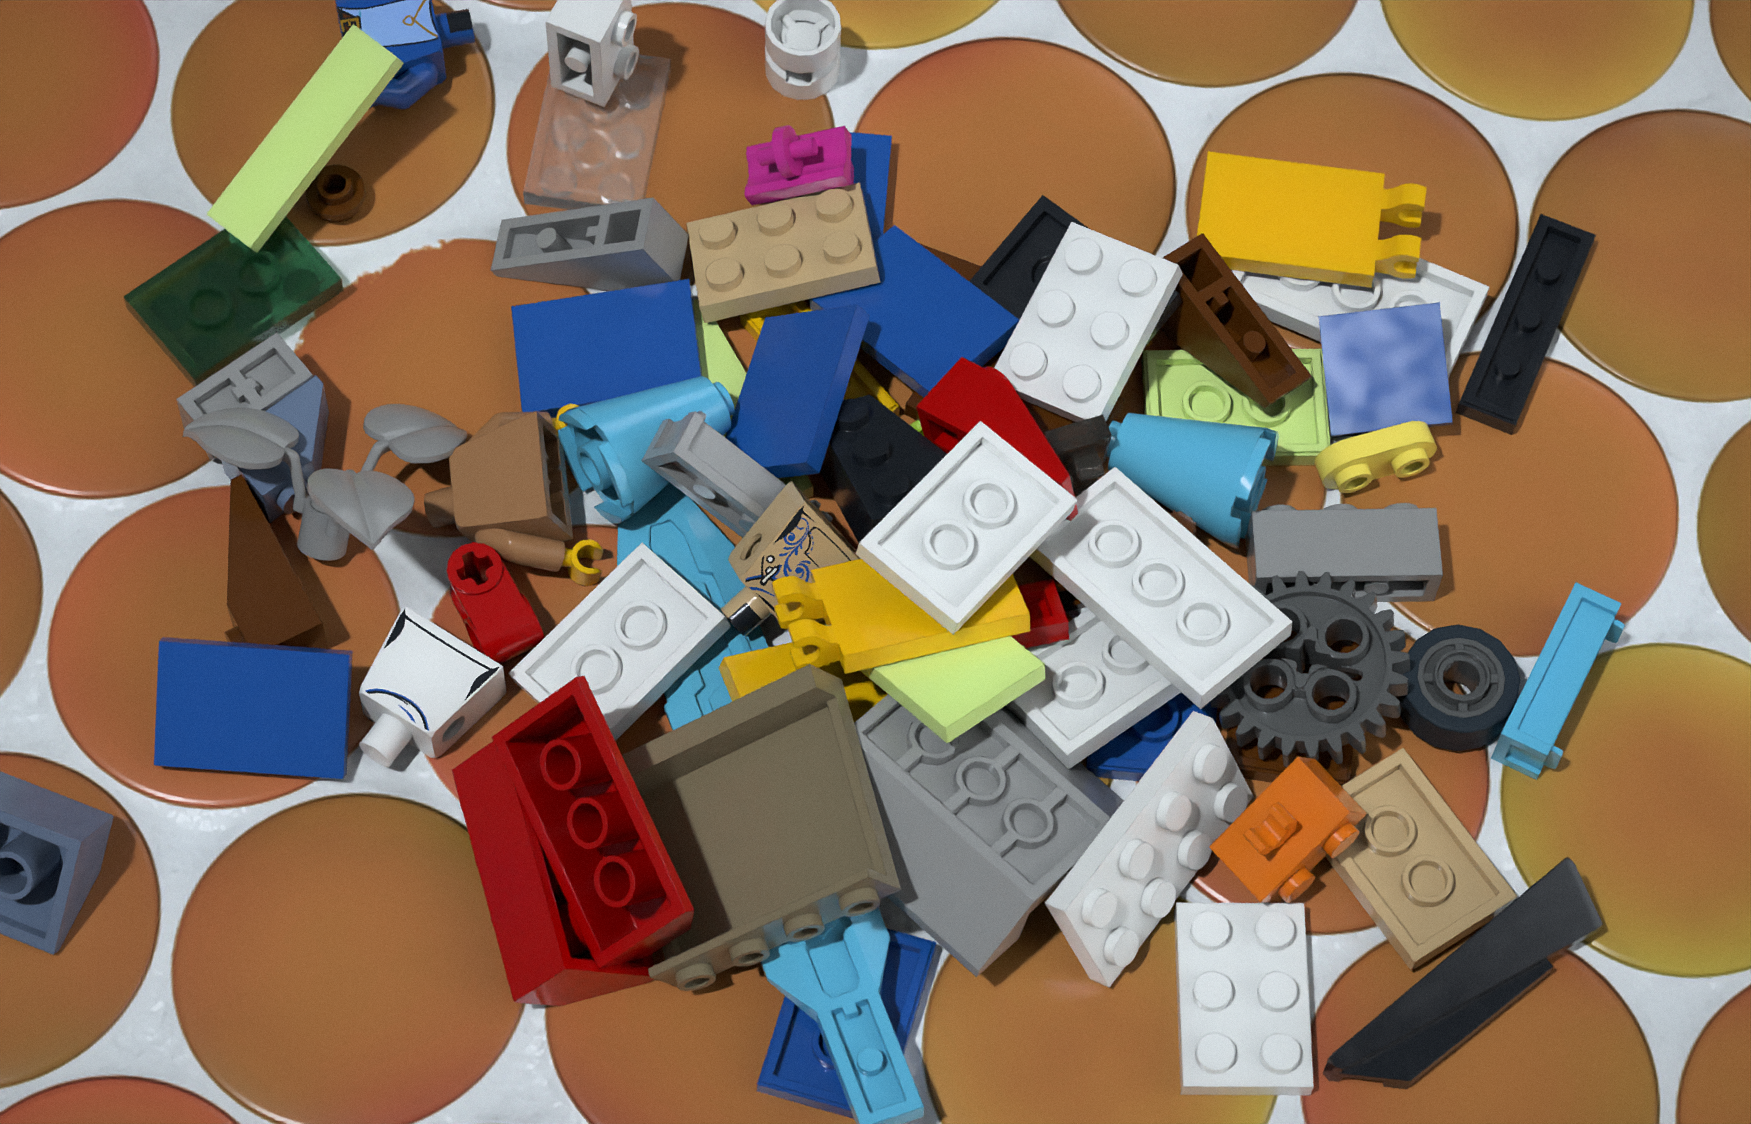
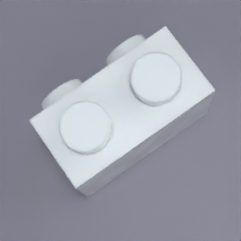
M557 0L545 21L551 87L605 107L620 78L627 80L631 76L638 60L639 47L634 45L633 40L637 14L632 13L631 0Z

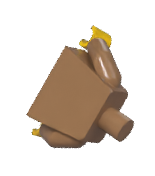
M576 404L563 406L559 409L556 418H551L548 412L537 411L501 412L495 414L470 438L469 442L456 447L453 454L449 456L451 486L425 494L424 507L431 525L434 528H440L455 523L458 531L471 542L484 543L494 548L503 560L555 572L559 571L561 566L567 567L568 574L575 583L583 586L597 583L602 571L597 568L584 567L579 563L578 559L590 558L592 560H600L603 549L599 543L591 539L582 540L573 549L565 548L564 544L565 541L573 539L564 449L558 436V430L568 426V424L558 419L561 414L579 406Z

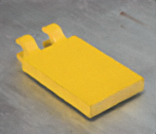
M1208 151L1197 236L1203 233L1231 270L1371 288L1374 272L1389 274L1403 279L1415 278L1416 265L1419 262L1421 238L1404 234L1378 240L1379 225L1381 221L1409 228L1420 227L1422 211L1425 208L1427 187L1407 183L1394 188L1384 189L1385 173Z
M862 559L812 569V583H808L796 576H785L772 582V589L778 605L774 606V611L780 628L788 629L794 648L790 649V655L796 670L809 664L819 668L824 664L840 661L844 673L847 674L1030 631V613L1013 574L954 635ZM824 618L827 626L816 622L815 619Z

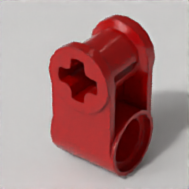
M475 542L462 545L453 551L447 564L450 596L453 605L465 624L474 648L499 664L535 648L545 638L542 628L528 600L516 587L500 555L494 548L484 543ZM475 575H476L477 579H478L480 582H484V583L477 585L476 582H475L472 578H469V577H472V576H475Z

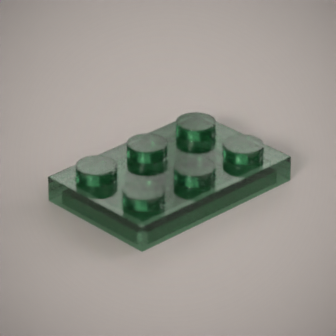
M285 217L258 253L246 246L229 231L223 229L123 297L129 312L195 387L275 333L281 334L340 294L344 289L340 276L294 224Z

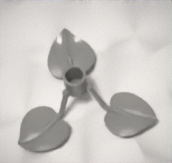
M387 404L376 407L367 413L363 429L367 435L377 440V442L372 446L361 471L356 473L351 469L343 471L330 468L317 470L308 478L307 491L309 495L306 494L300 457L295 450L290 449L298 443L299 432L290 423L274 414L251 408L222 409L192 421L185 427L182 437L192 438L212 456L240 468L267 469L279 465L283 460L289 466L295 494L293 510L303 513L297 546L302 553L311 558L330 561L340 559L346 554L350 533L373 550L391 529L405 520L412 512L415 501L412 491L396 478L374 471L383 454L391 450L397 457L406 462H437L451 456L456 447L464 444L467 432L458 428L444 417L420 407L405 404Z

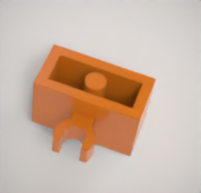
M1297 757L1209 848L1261 903H1279L1282 899L1286 903H1290L1312 884L1315 876L1310 871L1327 854L1334 858L1355 841L1360 833L1355 826L1367 813L1316 759Z

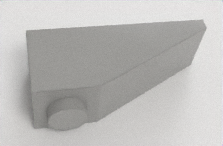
M654 198L501 220L491 272L497 277L609 291L678 281L681 277L689 234Z

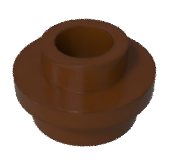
M329 165L323 167L306 189L305 194L308 206L316 215L328 222L340 223L356 215L364 203L366 192L363 179L355 170L344 165ZM334 187L344 188V190L338 194H329L325 192L328 189Z

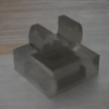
M1103 414L1045 431L1044 436L1070 475L1072 488L1076 496L1098 480L1097 477L1104 476L1102 463H1105L1112 435Z

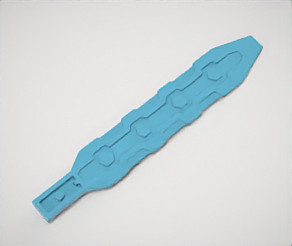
M671 483L663 488L631 518L618 523L617 566L643 543L721 613V608L745 587L728 561L730 553L735 548L734 545L690 497ZM730 623L731 627L664 692L667 701L664 705V710L672 731L732 702L719 671V666L724 657L768 648L760 624L745 637ZM879 908L863 915L843 916L824 925V932L812 939L799 942L788 941L770 949V956L761 962L767 981L817 1022L856 1124H904L924 1117L923 1103L880 997L890 936Z

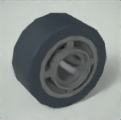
M1459 624L1435 628L1418 638L1408 652L1410 671L1401 674L1408 678V695L1395 696L1400 701V716L1414 735L1434 747L1452 751L1480 748L1498 737L1517 702L1520 686V676L1515 659L1504 644L1482 629ZM1449 681L1460 682L1467 686L1471 693L1464 695L1456 694L1450 691L1444 683Z

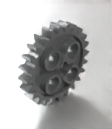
M1298 571L1295 587L1287 588L1282 579L1275 575L1272 578L1273 593L1267 596L1260 589L1252 585L1292 621V631H1295L1297 635L1292 640L1279 644L1263 657V660L1257 662L1210 701L1213 708L1223 707L1219 712L1222 728L1226 729L1238 725L1236 738L1237 744L1241 747L1257 738L1258 754L1262 760L1267 758L1275 748L1281 749L1284 767H1288L1294 761L1297 753H1305L1306 758L1319 761V753L1328 751L1332 759L1337 764H1341L1343 760L1342 746L1348 743L1361 754L1365 753L1366 740L1364 733L1368 731L1375 736L1384 738L1386 736V723L1381 715L1399 718L1401 714L1400 701L1395 696H1405L1409 692L1408 678L1401 674L1410 671V657L1408 653L1400 652L1406 647L1404 630H1391L1394 626V612L1388 609L1375 614L1377 594L1373 591L1359 600L1355 599V580L1349 579L1339 591L1332 589L1330 572H1325L1322 575L1317 586H1309L1304 571ZM1340 640H1352L1360 645L1354 651L1348 653H1339L1330 648V646ZM1306 665H1312L1309 673H1303ZM1359 675L1362 676V679L1359 681H1353L1351 679ZM1266 685H1277L1285 690L1281 695L1272 699H1264L1255 694L1259 688ZM1327 696H1339L1347 701L1341 708L1335 710H1326L1317 705L1322 698Z

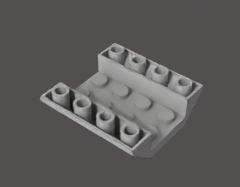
M889 694L854 723L901 890L887 897L977 977L1019 939L1029 913L1056 890L1124 800L1080 762L1068 769L1006 706L949 743L942 740Z

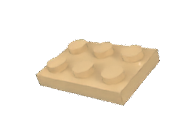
M860 183L686 223L699 308L704 323L881 283Z
M1404 748L1341 786L1367 815L1355 826L1360 832L1355 841L1338 856L1331 858L1327 854L1325 857L1411 971L1492 920L1517 899L1518 896Z

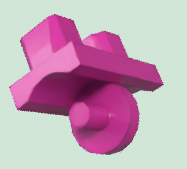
M790 125L775 128L772 133L771 142L746 147L749 177L744 197L751 205H757L767 202H778L805 194L854 184V167L851 162L852 135L845 126L797 136L795 130Z

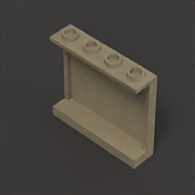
M809 664L622 755L694 908L691 929L662 947L665 961L648 968L650 978L677 986L682 991L702 989L714 983L716 980L715 975L733 966H750L762 962L770 956V949L788 941L799 942L812 939L824 932L825 924L843 916L852 917L869 913L879 907L880 899L901 890L842 679Z

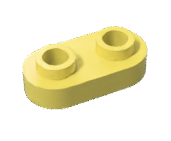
M1410 421L1338 441L1322 450L1316 456L1314 464L1324 487L1338 489L1341 493H1351L1366 487L1372 480L1392 474L1405 478L1420 473L1430 464L1429 459L1435 454L1437 446L1427 423L1423 421Z

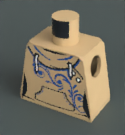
M791 481L782 489L730 553L728 561L745 587L721 608V611L730 623L746 637L770 614L776 617L774 606L778 605L772 589L773 581L785 576H796L808 583H812V569L861 558L856 555L857 550ZM824 618L815 619L818 623L824 620Z

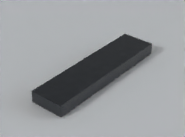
M1540 214L1456 410L1457 414L1510 435L1513 434L1596 237L1595 234Z

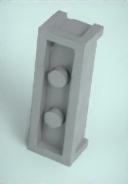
M702 411L690 412L682 420L673 422L671 419L663 420L641 461L743 538L786 484L704 422L706 414ZM811 500L819 510L821 504L817 500ZM821 511V513L831 522L833 517H831L825 511Z

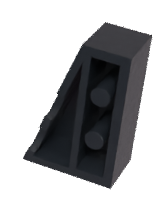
M869 394L842 401L820 473L859 543L947 453Z

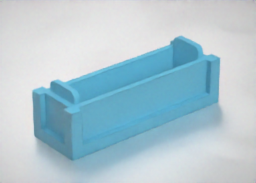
M1577 582L1575 583L1500 734L1491 759L1537 780L1544 765L1551 769L1557 768L1563 751L1554 746V743L1605 639L1617 643L1625 625L1615 619L1622 603Z

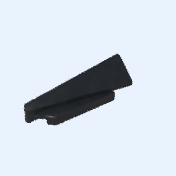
M1569 857L1563 859L1328 1058L1323 1075L1329 1081L1339 1082L1343 1077L1383 1081L1384 1087L1408 1089L1548 977L1554 967L1548 959L1595 934L1603 925L1574 862Z

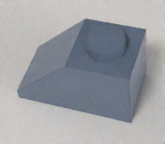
M316 375L265 411L284 419L299 432L298 443L290 449L295 450L300 457L307 495H309L307 491L309 476L321 469L329 417L324 384ZM283 460L279 465L267 469H245L222 461L224 472L230 480L239 475L244 477L269 524L283 513L291 514L296 512L293 510L295 494L289 466Z

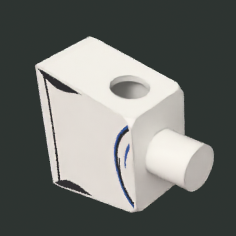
M405 606L399 613L360 687L359 696L363 714L375 723L359 743L360 748L368 757L385 767L391 766L407 743L431 758L440 757L505 695L507 691L503 666Z

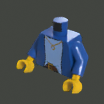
M335 0L342 38L354 24L404 63L371 107L381 105L401 110L408 109L435 85L441 84L446 79L443 48L475 43L469 9L435 15L432 0Z

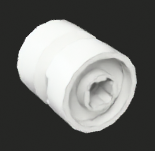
M777 0L768 10L765 18L766 77L772 88L785 97L796 100L814 99L826 94L837 81L840 73L841 23L840 15L830 1Z

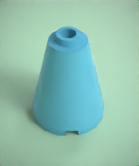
M699 376L575 407L559 416V421L568 424V426L558 430L566 462L581 490L584 492L593 487L604 501L594 506L601 516L611 523H621L631 518L670 483L641 461L663 420L671 419L673 422L682 420L690 412L702 411L706 414L704 422L722 436L730 430V416L734 414L735 408L731 396L720 382L712 383L708 378Z
M1128 413L1122 423L1114 420L1111 422L1103 441L1101 455L1109 458V471L1116 467L1154 500L1172 511L1183 512L1191 517L1200 529L1224 544L1238 548L1240 538L1244 539L1246 536L1251 512L1257 511L1268 480L1264 478L1266 467L1262 466L1263 460L1265 458L1274 461L1279 435L1277 431L1264 427Z

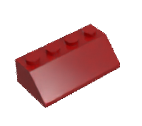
M585 676L575 677L493 735L492 739L598 969L648 957L691 929L694 908Z
M490 742L452 769L460 806L463 811L513 1002L564 1006L653 981L654 979L650 978L648 968L654 966L652 955L598 969L494 742Z

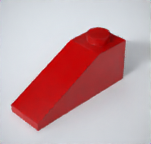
M961 357L916 406L924 436L947 454L981 421L1074 496L1069 473L1011 382L999 370L989 366L983 368ZM1075 505L1071 514L1066 518L1070 522L1078 514L1077 505Z

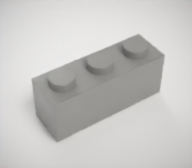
M1396 503L1384 509H1357L1350 504H1334L1323 510H1296L1289 505H1272L1263 510L1251 512L1245 537L1248 581L1251 586L1254 585L1266 596L1273 593V576L1278 575L1285 586L1290 588L1295 587L1298 571H1304L1309 586H1317L1325 572H1330L1332 589L1338 591L1349 579L1355 580V599L1357 600L1372 591L1377 594V602L1434 601L1443 576L1436 508H1418L1410 503Z

